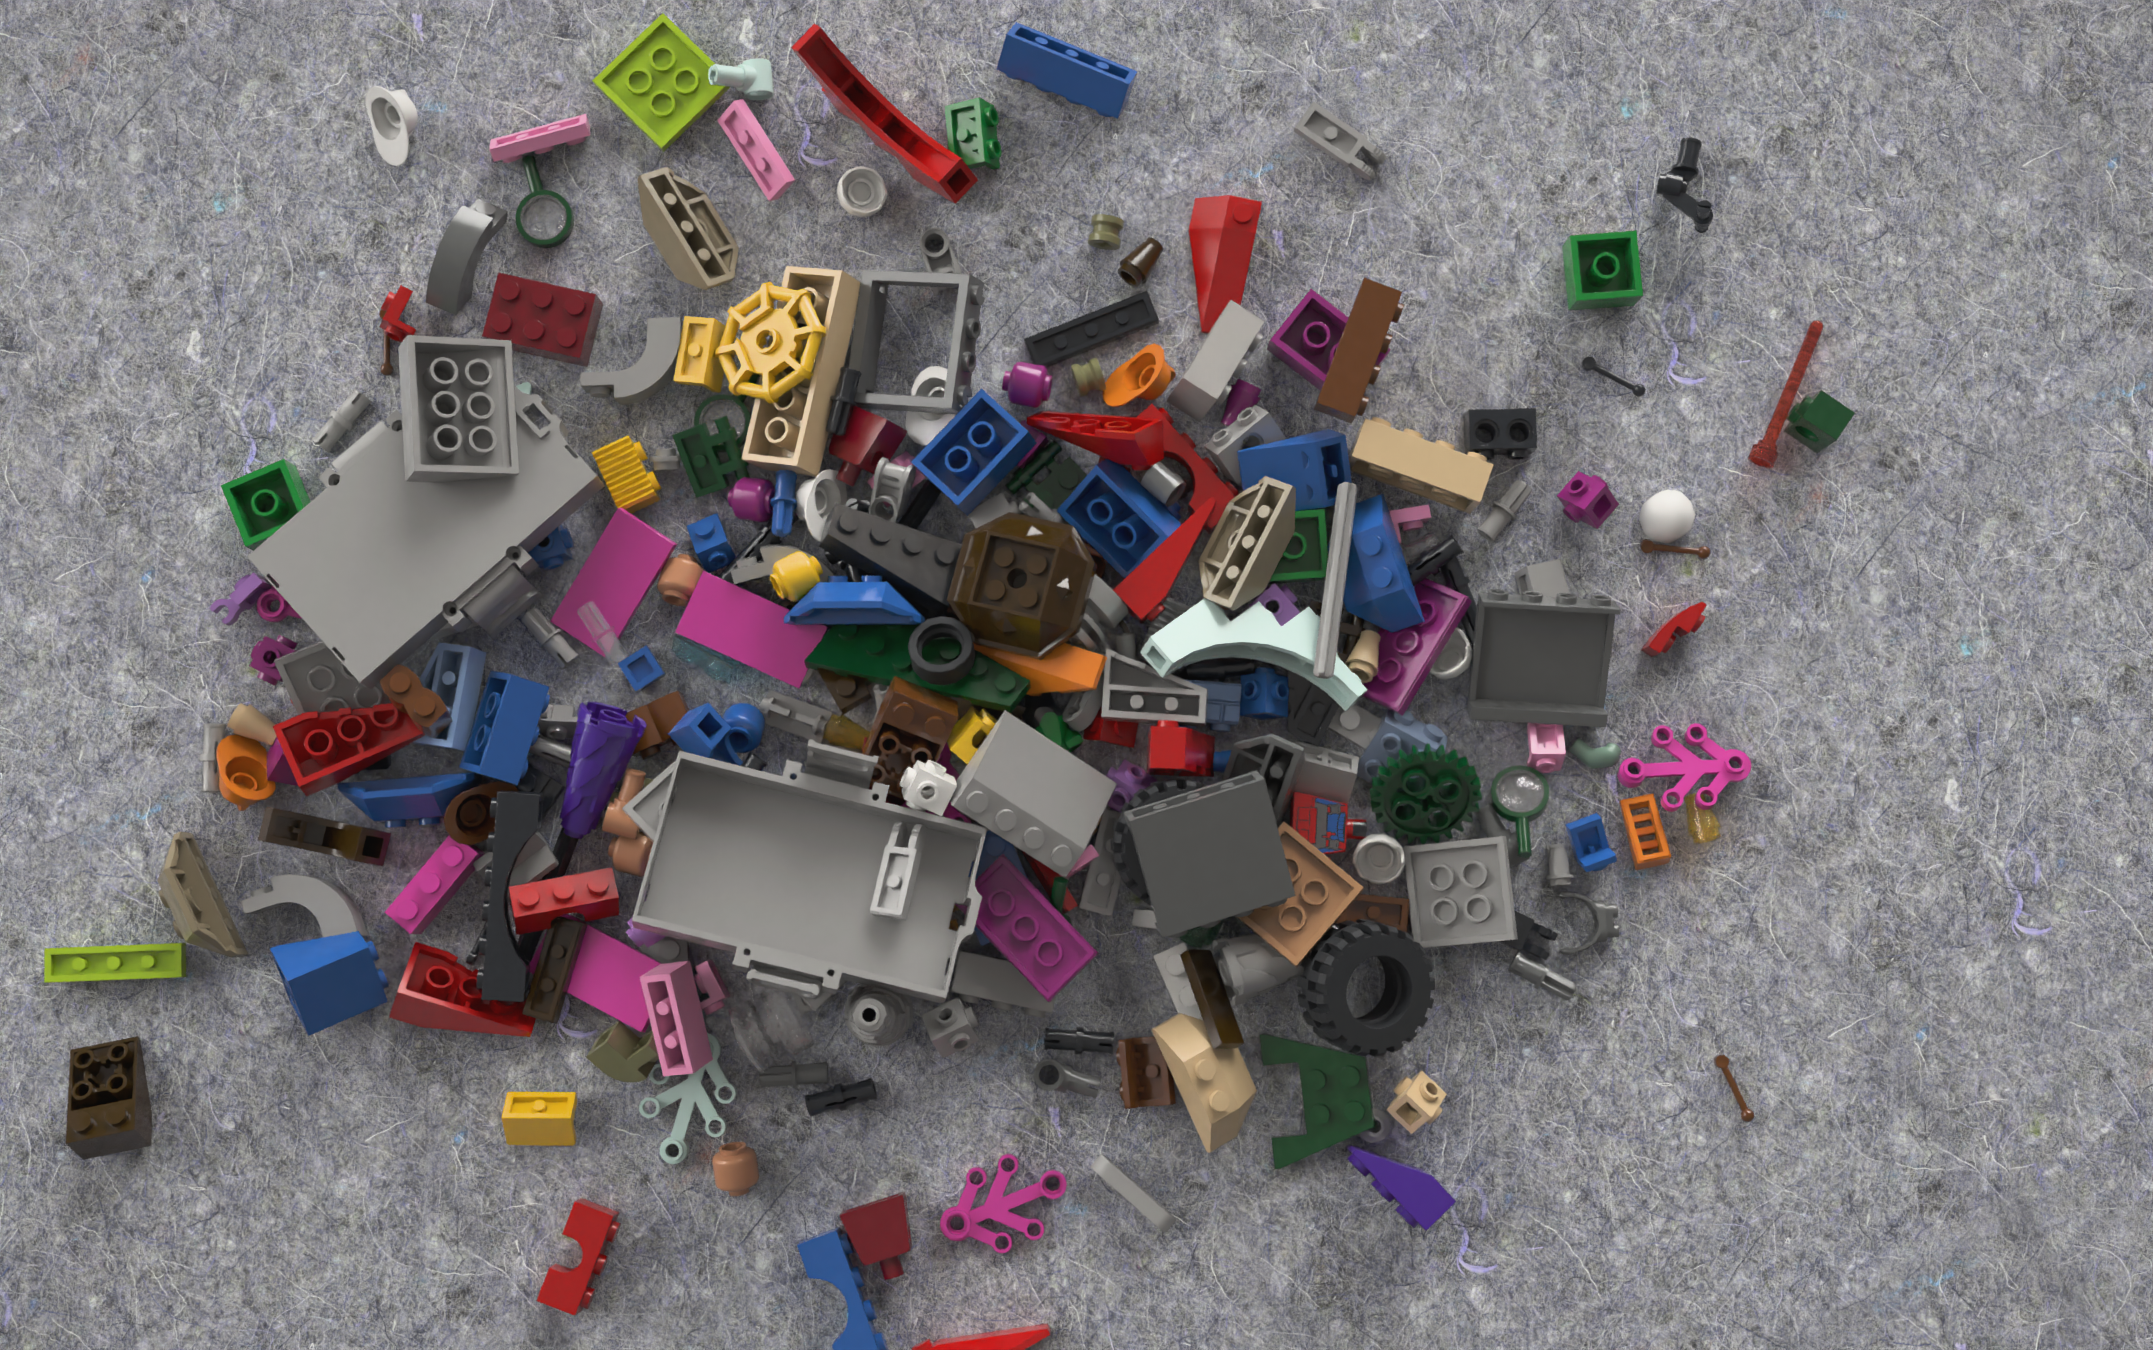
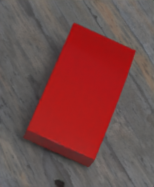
M1701 601L1670 618L1655 631L1641 651L1651 657L1660 654V652L1667 653L1676 640L1673 632L1682 637L1690 633V631L1695 633L1700 628L1706 618L1702 612L1707 605Z

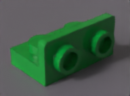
M980 97L946 105L945 117L948 150L961 157L969 169L983 166L992 170L999 169V158L1001 157L1002 150L997 138L999 116L994 105Z

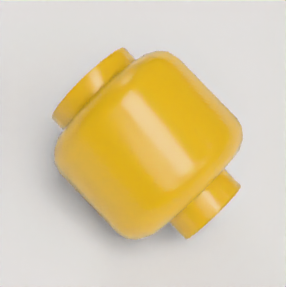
M796 551L777 561L772 568L773 574L769 577L774 590L781 599L787 598L790 601L796 602L802 599L820 582L819 576L823 574V570L814 556L809 558L805 553Z

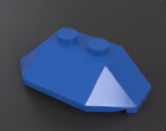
M1380 494L1358 502L1355 505L1343 601L1348 612L1394 633L1425 621L1384 494ZM1329 542V544H1328V546H1327V548H1328V554H1329L1330 542Z
M828 576V582H818L784 616V624L920 625L925 621V617L892 584L882 582V576H862V582H848V576Z
M470 772L337 783L338 791L373 821L385 823V828L406 827V821L419 820V826L439 825L440 818H444L446 808L452 799L463 791L478 787L482 782V774Z

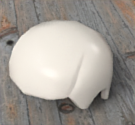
M859 166L849 169L843 174L837 185V195L840 205L849 214L857 217H868L877 213L882 208L887 198V189L883 178L874 169Z
M1668 489L1657 493L1643 504L1639 521L1643 532L1653 541L1667 544L1676 541L1689 532L1693 526L1696 514L1691 501L1682 492L1677 490L1670 491Z
M1456 627L1429 672L1436 678L1443 680L1454 678L1469 667L1473 655L1469 640L1460 628Z
M1385 833L1370 834L1362 839L1355 848L1353 864L1360 878L1375 884L1390 883L1400 876L1405 865V855L1403 848L1395 838Z

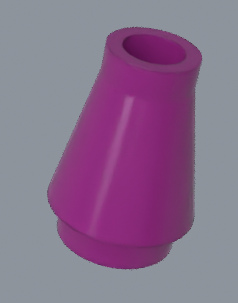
M1237 379L1235 385H1231L1232 388L1228 395L1221 423L1230 426L1237 420L1238 415L1243 410L1257 405L1261 400L1258 397L1261 392L1260 388L1244 380Z

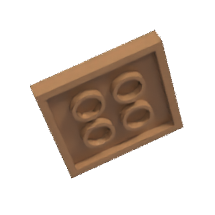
M1283 822L1278 831L1296 896L1288 898L1282 905L1275 907L1265 905L1254 909V912L1248 916L1237 918L1297 968L1362 893L1364 887L1287 823Z

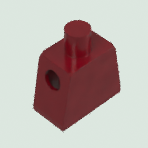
M853 406L846 434L844 436L833 435L828 449L829 454L844 461L835 479L854 487L862 470L874 475L879 460L885 457L890 461L908 431L883 417Z
M905 1191L844 1210L840 1213V1219L864 1266L879 1261L884 1280L904 1274L899 1255L912 1249Z

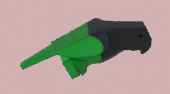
M1051 692L1042 693L1040 696H1024L1026 707L1025 723L1070 753L1083 744L1082 736L1078 732L1072 731L1068 724L1063 721V710L1055 702Z

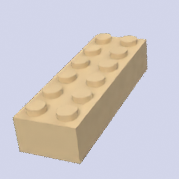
M786 266L781 287L793 290L805 289L811 294V303L821 325L826 327V336L821 340L811 371L813 376L810 380L806 378L780 396L776 403L769 404L764 399L755 398L741 459L763 470H791L796 474L817 476L820 472L828 437L826 427L833 403L830 397L835 395L841 372L840 369L844 367L857 310L860 282L842 270ZM778 300L776 309H784L788 302ZM799 310L795 316L799 328L806 327V322ZM771 336L769 337L767 348L772 344L773 337ZM803 339L801 341L803 345V350L801 355L796 359L799 363L801 361L807 339ZM789 366L776 375V383L795 369ZM760 376L759 385H763L762 376Z

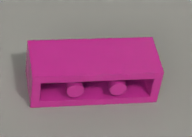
M448 836L385 913L410 934H422L475 871L473 863L485 853L474 844H459Z

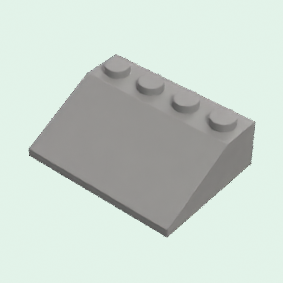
M407 335L398 347L405 481L448 482L517 476L519 474L511 340Z
M1005 710L956 780L957 787L950 799V803L962 813L1066 878L1086 849L1117 784Z

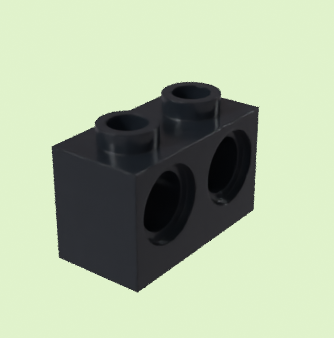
M1536 408L1469 409L1463 416L1466 455L1468 452H1475L1485 456L1487 460L1494 459V455H1507L1510 460H1521L1528 458V454H1532L1537 449ZM1511 428L1520 429L1524 434V441L1516 442L1512 440L1509 430ZM1486 429L1491 435V442L1483 443L1479 441L1476 437V430Z

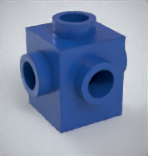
M559 525L542 540L550 539L546 547H541V543H539L528 552L541 569L551 570L563 566L565 561L573 559L570 548L574 547L569 529H564L563 526Z
M1256 668L1255 674L1241 675L1240 716L1257 720L1288 717V677L1275 674V669Z

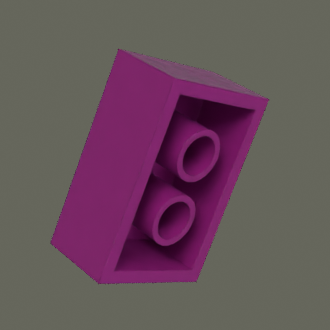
M1310 289L1270 339L1267 350L1321 391L1348 316L1314 290ZM1388 348L1386 354L1379 353L1375 364L1381 366L1391 349Z

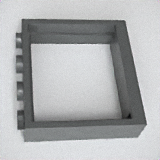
M862 270L849 361L850 369L862 373L854 399L857 402L856 407L957 414L968 403V398L972 397L970 384L972 372L976 367V339L981 332L979 317L981 305L985 300V297L982 296L984 282L970 274ZM888 285L959 288L944 398L874 393Z

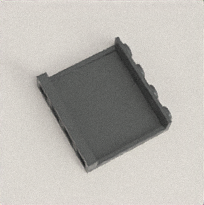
M1490 589L1488 593H1478L1473 655L1466 707L1470 719L1606 727L1608 714L1604 709L1614 621L1615 614L1620 615L1621 611L1616 602L1611 600V597L1605 595H1592L1590 599H1578L1576 595L1570 593H1558L1556 597H1543L1542 593L1536 591H1524L1522 595H1509L1508 591L1501 589Z
M1258 771L1124 812L1127 826L1132 833L1156 918L1155 926L1162 938H1178L1187 934L1190 929L1199 926L1202 928L1218 925L1221 919L1231 916H1248L1256 908L1265 905L1269 907L1284 904L1288 898L1296 896L1265 779Z

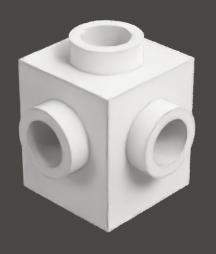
M917 760L913 769L908 767L905 770L900 781V786L903 787V798L907 800L906 805L914 810L922 812L928 810L942 816L957 787L955 777L945 773L946 768L934 761L928 760L925 764Z

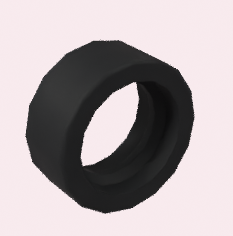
M935 617L927 619L918 625L910 635L908 650L913 670L920 679L930 684L948 685L958 682L967 676L972 669L976 655L971 632L962 622L950 617ZM948 637L961 643V654L950 663L943 665L930 664L922 657V649L933 639Z

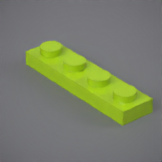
M186 943L44 948V983L186 977Z

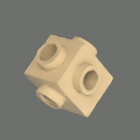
M1421 1070L1412 1079L1406 1076L1397 1084L1393 1090L1397 1095L1386 1111L1412 1134L1426 1122L1431 1124L1441 1114L1443 1109L1440 1107V1104L1447 1094Z

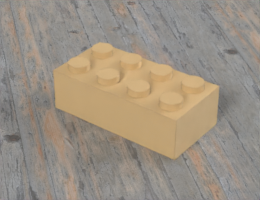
M1373 417L1371 420L1365 418L1356 435L1349 455L1350 471L1469 514L1481 503L1494 464L1486 462L1487 458L1475 452H1468L1466 455L1455 451V446L1445 441L1436 440L1435 443L1422 439L1423 435L1411 429H1404L1403 432L1391 428V423L1381 418Z

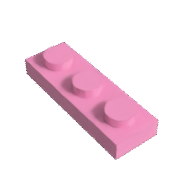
M744 99L734 100L717 121L769 201L777 200L791 186L795 179Z
M586 114L492 139L489 150L494 162L503 160L504 163L513 162L520 159L524 153L532 151L535 154L546 153L554 149V145L565 142L567 145L579 144L586 140L585 137L590 136V124Z

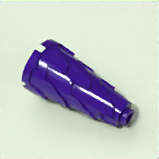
M588 701L587 705L583 702L580 704L570 754L571 761L567 773L566 792L559 816L562 819L560 825L564 828L563 832L566 835L582 839L584 835L590 834L592 829L595 830L603 809L610 800L618 781L621 780L637 743L645 733L647 724L637 715H634L633 721L630 722L625 717L627 711L599 702Z

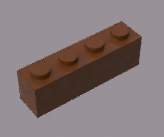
M1367 278L1363 279L1314 410L1351 424L1356 415L1363 416L1369 401V397L1364 396L1368 384H1375L1381 366L1375 364L1379 353L1386 354L1393 335L1387 333L1391 321L1398 323L1405 305L1399 302L1402 291Z

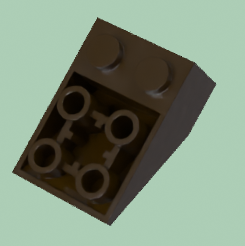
M136 1036L70 1050L66 1144L83 1160L151 1146L152 1110L140 1038Z

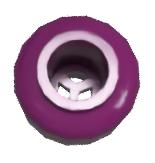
M1016 362L1011 371H1005L1002 390L1008 391L1010 403L1037 408L1042 405L1043 401L1049 400L1053 377L1048 375L1047 368L1043 365Z
M743 477L736 482L734 488L730 489L728 504L732 507L734 515L740 520L767 522L773 516V507L770 502L775 496V486L768 479Z

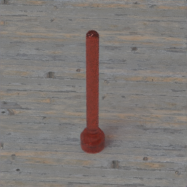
M1814 320L1809 326L1763 440H1759L1757 444L1752 446L1748 460L1755 465L1764 468L1774 467L1779 455L1776 445L1777 439L1823 330V323L1819 320Z

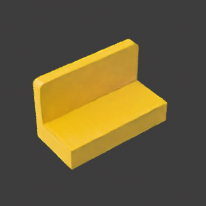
M684 316L674 382L682 385L703 386L712 392H721L724 370L719 359L715 358V349L719 347L725 329L724 324L715 318Z
M507 1092L501 1117L506 1143L508 1145L536 1146L575 1145L576 1134L573 1121L578 1102L576 1092Z

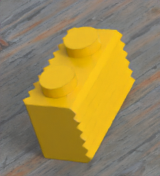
M629 435L592 452L617 509L623 508L632 514L660 500L657 491L662 489L661 484L654 471L648 473L643 461L647 460L648 457L640 441L634 443Z

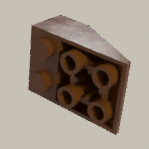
M894 676L880 705L862 752L863 755L871 757L873 755L879 756L878 762L874 766L869 786L873 787L874 782L889 785L888 794L904 799L902 794L903 787L900 786V781L905 770L908 767L913 769L917 760L925 764L928 760L937 762L958 719V701Z

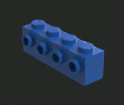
M1017 22L1006 34L996 68L1004 72L1011 79L1024 80L1035 85L1037 89L1043 92H1053L1065 97L1072 104L1085 105L1095 109L1098 114L1104 117H1114L1117 119L1127 105L1138 72Z

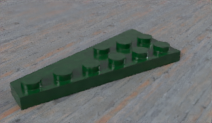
M833 625L804 660L806 668L818 670V668L833 670L837 675L846 677L848 674L868 678L869 682L890 686L894 676H897L948 698L956 697L970 700L973 705L1001 711L1006 710L1012 713L1031 688L1030 680L976 650L972 669L967 676L958 682L948 685H935L920 679L913 670L908 650L910 635L918 625ZM941 637L933 639L922 649V657L930 664H947L959 657L962 652V646L959 641L953 638Z

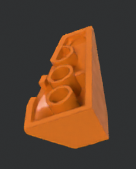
M973 642L976 651L1030 680L1031 688L1026 693V695L1040 696L1042 693L1057 691L1069 693L1096 690L1107 657L1066 643L1055 648L1049 655L1039 660L979 646Z

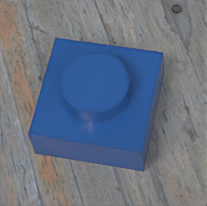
M647 645L618 663L637 693L666 675Z

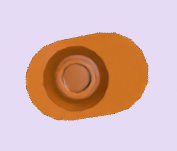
M1158 344L1147 345L1134 357L1119 366L1105 382L1106 390L1102 391L1105 403L1111 407H1119L1131 402L1135 398L1154 400L1161 396L1176 376L1174 369L1165 361L1163 348Z
M235 734L222 739L217 747L216 758L220 773L219 790L226 800L237 805L239 811H244L260 800L271 797L276 789V784L274 781L267 780L266 749L257 740Z

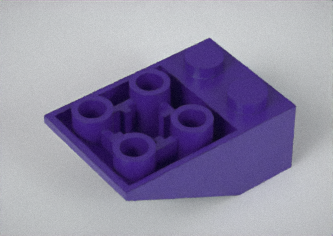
M1351 1144L1345 1147L1351 1153L1347 1160L1364 1177L1369 1173L1375 1180L1371 1185L1389 1203L1394 1199L1399 1204L1395 1211L1413 1228L1419 1225L1427 1231L1456 1202L1439 1182L1423 1169Z

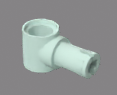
M749 59L737 67L713 64L709 68L708 79L711 85L736 87L738 91H743L745 98L749 100H766L774 96L771 62L767 59Z

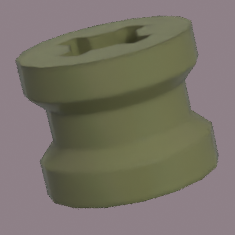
M1107 214L1093 215L1091 219L1093 233L1088 237V244L1104 250L1119 249L1121 240L1118 236L1119 232L1123 230L1124 221L1119 217Z
M1097 358L1090 359L1088 364L1082 366L1079 364L1071 365L1072 375L1080 397L1087 396L1089 391L1095 389L1098 391L1106 390L1105 380Z

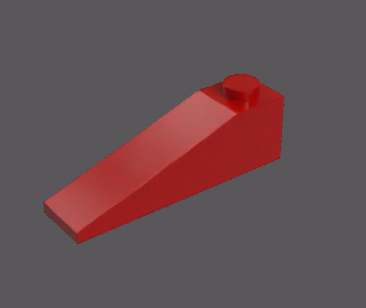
M1232 195L1195 198L1188 232L1193 259L1192 264L1195 275L1201 333L1208 334L1230 300L1241 306L1262 201Z
M1040 411L1027 417V425L1115 463L1131 465L1133 470H1149L1152 465L1164 459L1163 419Z
M1212 496L1113 589L1127 606L1128 613L1141 624L1147 619L1153 622L1166 609L1163 603L1169 597L1216 508V500Z
M392 703L378 704L373 707L351 709V707L340 708L339 711L321 713L318 711L305 712L273 726L298 787L306 797L349 778L425 736L415 726L410 716L399 711Z
M415 942L389 1018L422 1028L523 1037L531 1036L536 1018L522 1014L526 1000L524 1002L481 999L482 990H477L476 986L478 969L472 972L457 962L458 957L450 952Z
M1048 1323L939 1339L934 1343H931L930 1339H926L913 1346L911 1350H1025L1049 1336L1051 1329Z

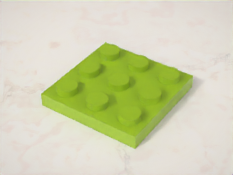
M664 13L592 80L594 85L663 152L731 88L729 86L711 85L709 83V68L715 63Z

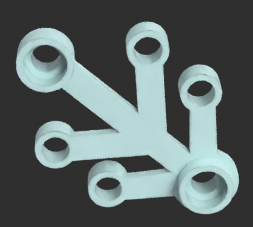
M709 1033L707 1035L713 1060L695 1073L689 1074L688 1079L656 1097L643 1099L639 1105V1111L642 1116L653 1118L660 1113L662 1108L682 1098L671 1136L666 1138L660 1146V1155L669 1164L680 1163L689 1153V1145L685 1140L695 1102L706 1121L705 1130L709 1136L719 1137L727 1130L726 1120L719 1116L701 1083L705 1069L717 1087L715 1097L720 1103L727 1104L732 1102L737 1096V1089L732 1083H729L718 1063L721 1045L718 1039ZM659 1063L654 1065L649 1074L650 1080L657 1085L664 1084L671 1078V1076H666L664 1080H658L655 1077V1070L661 1067ZM727 1086L732 1090L730 1099H723L721 1097L720 1090L722 1087ZM647 1101H653L656 1104V1111L653 1114L645 1111ZM713 1120H718L722 1124V1130L719 1133L713 1132L710 1128ZM670 1144H675L679 1148V1154L676 1157L670 1156L667 1152Z

